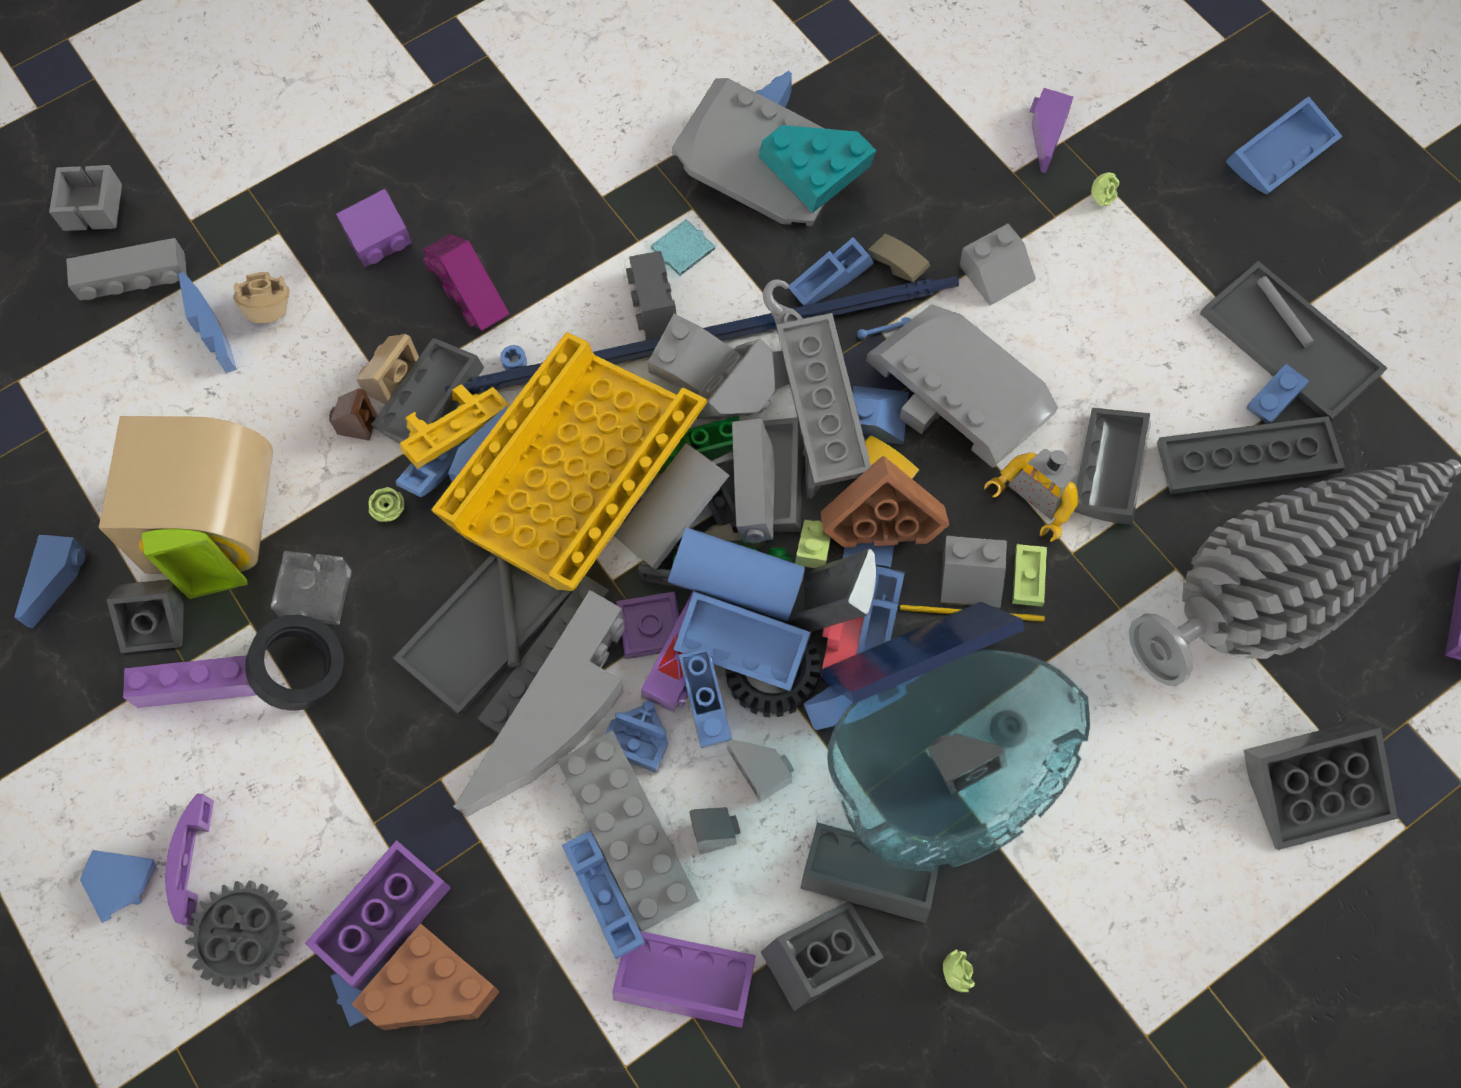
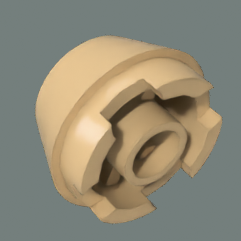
M257 272L246 275L247 281L241 284L237 282L234 284L235 293L233 299L247 320L254 323H270L285 315L290 289L282 276L273 278L270 277L269 272Z

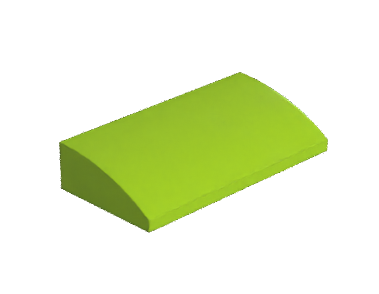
M161 529L142 533L144 555L189 599L248 585L247 579L205 533L187 529Z

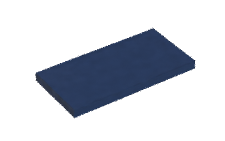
M979 602L821 669L820 672L825 683L852 702L858 703L1022 632L1025 628L1022 618L986 603Z

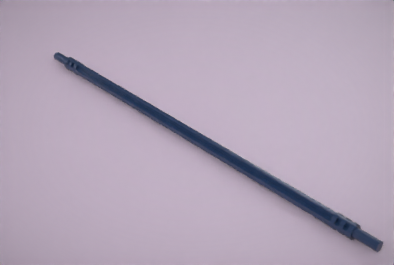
M957 276L934 281L925 279L792 309L803 319L830 313L833 316L933 295L935 291L958 287L959 280ZM772 313L704 327L703 329L722 341L776 329V322ZM661 337L598 350L593 353L612 364L649 357L654 352ZM542 363L473 377L472 381L466 382L463 386L470 393L475 392V394H479L492 387L498 390L528 383ZM445 386L446 392L450 388V386Z

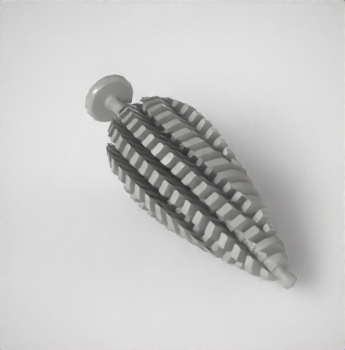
M1450 459L1443 464L1438 462H1418L1398 465V468L1386 467L1384 470H1368L1347 474L1343 477L1329 479L1328 481L1313 483L1307 488L1300 487L1291 491L1288 495L1275 497L1269 503L1263 502L1256 505L1253 510H1246L1240 513L1237 518H1232L1225 522L1223 527L1218 526L1192 558L1191 564H1193V569L1188 570L1186 582H1183L1182 602H1185L1184 613L1188 621L1178 628L1169 620L1157 614H1143L1132 621L1129 628V638L1139 663L1155 680L1164 685L1177 686L1190 677L1193 670V658L1188 644L1198 637L1211 648L1223 654L1251 659H1268L1274 654L1284 655L1292 653L1298 647L1304 649L1313 645L1317 639L1321 640L1332 630H1336L1347 621L1391 576L1388 574L1397 569L1399 565L1396 564L1404 560L1407 550L1415 545L1416 538L1420 539L1423 530L1427 529L1437 509L1446 500L1453 484L1448 479H1452L1461 473V464L1457 460Z

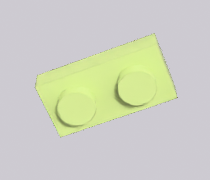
M804 520L795 564L810 568H817L826 564L831 537L823 532L821 521Z
M1016 545L1012 604L1043 606L1047 547Z

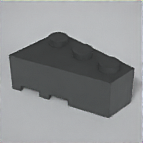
M656 251L630 256V268H626L628 284H634L635 290L631 291L633 307H639L640 314H636L638 330H644L646 340L662 337L673 314H676V305L674 299L672 300L671 286L668 283L662 252Z

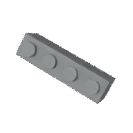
M175 238L67 259L68 287L79 300H92L96 297L111 294L117 295L136 289L173 284L179 281L178 273L184 272L187 275L185 253Z

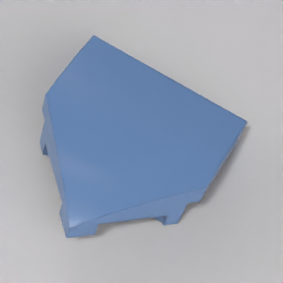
M652 700L642 703L643 706L625 713H615V719L611 720L605 734L611 731L614 732L629 763L657 773L668 747V740L665 728L663 729L655 711V706Z
M97 850L92 851L80 881L102 923L111 919V914L130 904L138 905L142 903L139 895L144 893L156 868L154 859Z

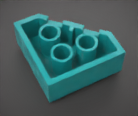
M781 125L762 140L759 158L814 213L871 167L876 150L856 131Z

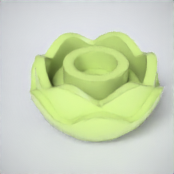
M1103 173L1093 182L1092 198L1100 206L1111 205V202L1117 198L1116 189L1119 186V180L1115 177L1114 173Z
M392 488L378 489L369 498L368 511L374 519L380 522L393 521L404 510L402 494Z
M954 950L943 961V972L946 982L950 988L956 991L969 992L968 989L975 986V982L971 979L973 967L966 960V952Z

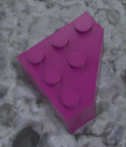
M449 234L422 250L426 256L423 258L425 266L430 273L434 272L441 280L446 295L450 300L454 299L463 310V317L470 327L474 326L482 331L509 315L506 306L469 240Z

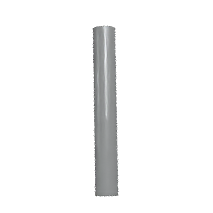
M1267 276L1260 278L1257 284L1304 348L1313 344V338Z

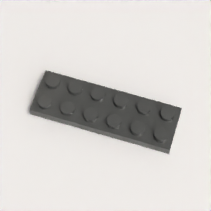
M1329 416L1159 437L1157 441L1170 494L1341 473L1345 469Z

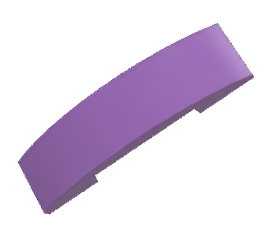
M198 793L190 801L177 823L170 842L166 862L165 884L168 905L175 923L185 927L194 925V918L191 915L196 913L198 894L187 890L196 832H209L214 800L205 794Z

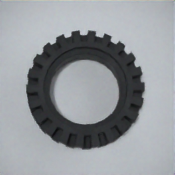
M808 640L800 663V676L790 691L785 690L779 693L759 691L751 685L746 675L725 668L727 685L731 689L734 699L738 698L743 708L749 707L751 713L757 715L758 711L763 712V717H770V713H776L777 717H781L786 711H789L790 714L796 712V707L799 705L802 708L807 699L813 696L819 680L820 658L819 653H816L817 647L814 641L811 643Z

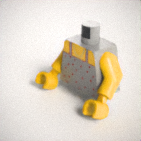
M1043 449L1038 455L1034 452L1017 455L1000 471L1001 475L999 477L992 478L984 486V489H986L991 484L997 485L998 492L992 496L997 497L1004 491L1005 483L1009 481L1008 486L1050 520L1055 518L1052 523L1043 526L1040 530V536H1044L1049 531V528L1053 530L1054 535L1050 542L1062 536L1061 525L1062 523L1066 524L1079 502L1077 486L1075 485L1077 473L1066 464L1068 457L1060 450L1051 452L1048 449Z

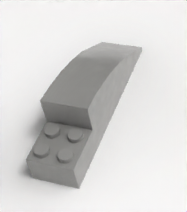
M589 590L453 806L455 809L468 817L533 782L557 764L558 759L567 755L583 741L606 716L623 693L622 680L602 669L609 656V652H607L608 647L612 641L617 643L625 630V627L622 626L624 623L622 608Z

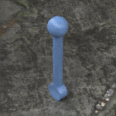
M904 317L898 323L870 330L860 329L857 331L856 336L858 339L864 340L869 335L903 327L911 319Z

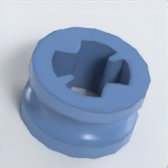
M510 345L501 352V362L505 370L527 365L525 352L520 346ZM512 356H518L516 363H510L509 359L512 360Z

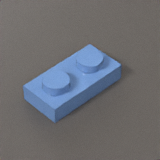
M1285 364L1251 400L1246 408L1263 422L1270 424L1307 386L1309 380Z

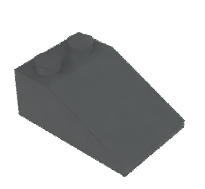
M846 902L777 937L761 951L762 956L794 1011L816 1000L884 958L851 902Z

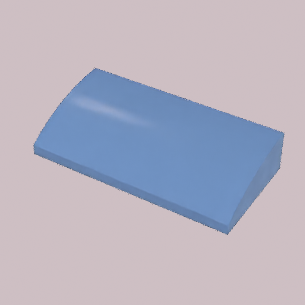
M1308 96L1235 151L1225 162L1248 184L1267 195L1338 141L1342 135Z
M694 591L673 650L685 654L709 648L713 664L790 691L811 632Z

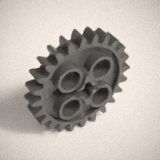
M249 880L244 888L243 883L235 881L233 890L225 884L222 885V895L211 891L210 898L212 902L210 904L202 901L199 902L204 911L202 914L192 913L191 916L198 922L196 925L187 926L186 929L193 932L194 937L185 940V944L195 948L187 954V957L192 959L198 958L192 968L198 971L204 969L200 976L202 979L209 980L212 978L211 984L218 987L224 982V988L229 990L233 989L235 983L238 988L246 989L248 979L251 984L259 985L260 974L270 979L272 975L269 968L271 966L282 967L278 960L279 955L289 956L290 953L283 947L284 944L294 943V940L287 937L286 932L295 929L294 925L286 923V920L291 918L293 913L288 910L282 911L288 903L283 899L277 900L278 892L275 890L268 892V886L262 883L257 888L256 883ZM233 909L234 916L232 920L224 924V914L228 910ZM265 912L264 923L260 927L255 928L254 921L256 916ZM215 929H222L241 933L244 930L255 935L267 934L268 939L257 940L248 937H238L236 939L229 935H214L213 931ZM225 941V953L217 958L215 954L216 948ZM257 945V956L253 960L248 961V950L252 946Z

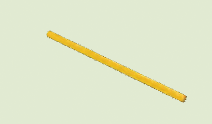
M900 605V611L953 614L962 610ZM1010 613L1022 618V620L1040 622L1045 620V616Z

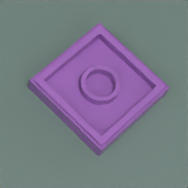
M675 591L616 601L617 606L622 608L624 620L622 626L625 627V630L622 634L625 659L660 654L679 618Z

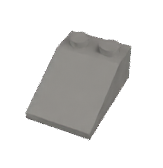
M673 314L648 361L649 373L680 388L683 387L698 394L734 349L699 325Z

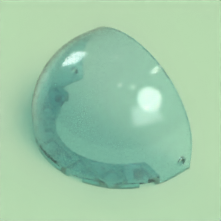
M978 650L858 703L853 702L837 722L828 745V769L839 805L850 826L866 848L874 852L878 859L893 867L911 871H934L937 865L950 864L954 868L980 859L1005 846L1024 833L1021 827L1036 814L1041 818L1071 781L1082 759L1078 755L1081 744L1084 741H1088L1090 712L1088 696L1063 672L1040 659L1009 651ZM955 733L1000 745L1005 753L1007 767L951 796L933 764L927 749L932 746L931 743L936 738L948 734L950 737Z

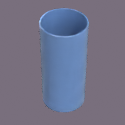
M686 527L668 583L787 622L799 592L805 567Z

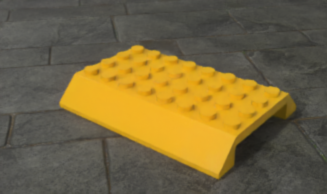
M566 332L431 510L467 540L557 590L574 591L707 403V399L683 387L676 395L594 355L589 342Z

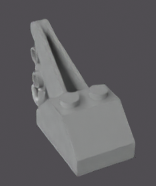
M779 279L767 283L763 290V300L768 310L772 313L776 325L803 319L794 309L779 304L773 298L772 292L775 287L780 286L788 289L789 285ZM761 338L736 346L699 391L698 395L706 398L707 403L697 416V419H720L737 415L739 417L749 416L766 410L771 403L769 399L775 390L789 384L782 351L772 352V349Z

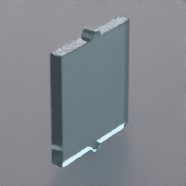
M685 219L653 243L651 249L654 252L661 251L665 265L668 264L681 276L714 251L715 246L703 235L702 230L696 229Z

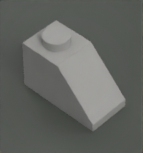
M734 739L727 742L729 754L760 802L792 783L791 772L794 769L785 755L780 757L776 749Z

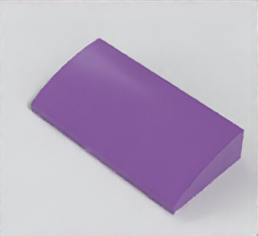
M640 931L645 944L621 957L612 991L614 1001L742 1028L756 955Z

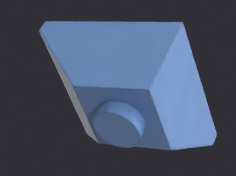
M853 386L852 393L864 440L871 435L885 443L903 444L906 423L899 419L902 407L908 401L909 392Z

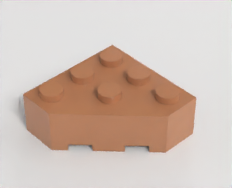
M884 455L820 512L823 532L844 548L856 547V544L874 543V546L898 545V542L915 541V544H928L949 526L945 506Z
M420 923L355 999L352 1005L377 1027L383 1030H391L400 1027L478 1019L498 995L499 991Z

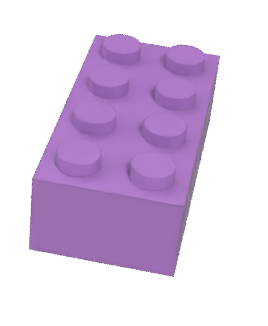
M396 840L305 944L351 987L362 991L451 887Z

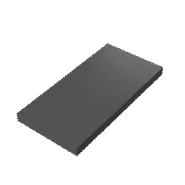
M1259 261L1209 302L1200 313L1273 377L1287 364L1309 380L1307 386L1297 397L1320 417L1329 416L1330 421L1388 369ZM1267 276L1313 338V344L1304 348L1257 284L1260 278Z
M491 554L393 657L396 663L460 717L508 666L497 556ZM510 564L520 653L556 614L573 591L557 590Z

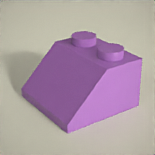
M385 189L336 214L350 246L364 268L378 263L382 258L400 251L412 243L408 231Z

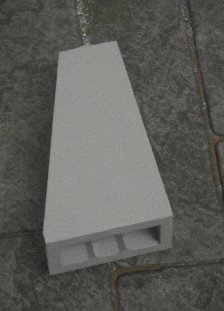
M761 418L732 422L736 527L744 543H760L766 540H773L775 450Z

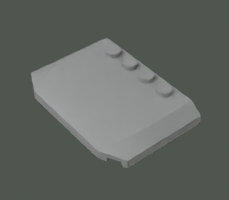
M715 78L672 146L671 153L674 157L677 156L683 163V169L687 174L781 224L791 225L792 222L806 223V226H812L824 206L822 205L812 213L759 158L762 140L781 125L825 128L729 78Z
M932 304L870 351L865 360L885 378L890 373L970 439L974 443L971 450L992 468L1049 420L1058 409L1043 380L963 315Z

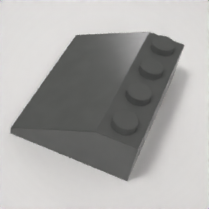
M1358 720L1243 750L1249 781L1274 847L1277 850L1398 819L1382 730L1379 726L1364 720Z

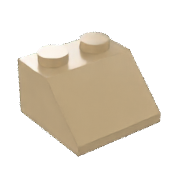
M406 334L389 336L383 344L377 347L374 357L368 365L360 370L357 382L368 396L386 405L419 358L411 337Z

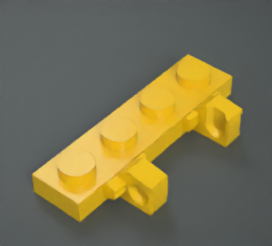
M461 384L452 389V399L458 401L460 405L457 409L434 423L431 422L427 425L423 420H419L416 417V412L405 417L407 420L406 428L411 433H409V438L400 442V450L419 469L474 435L506 406L510 407V404L493 387L480 395H472Z

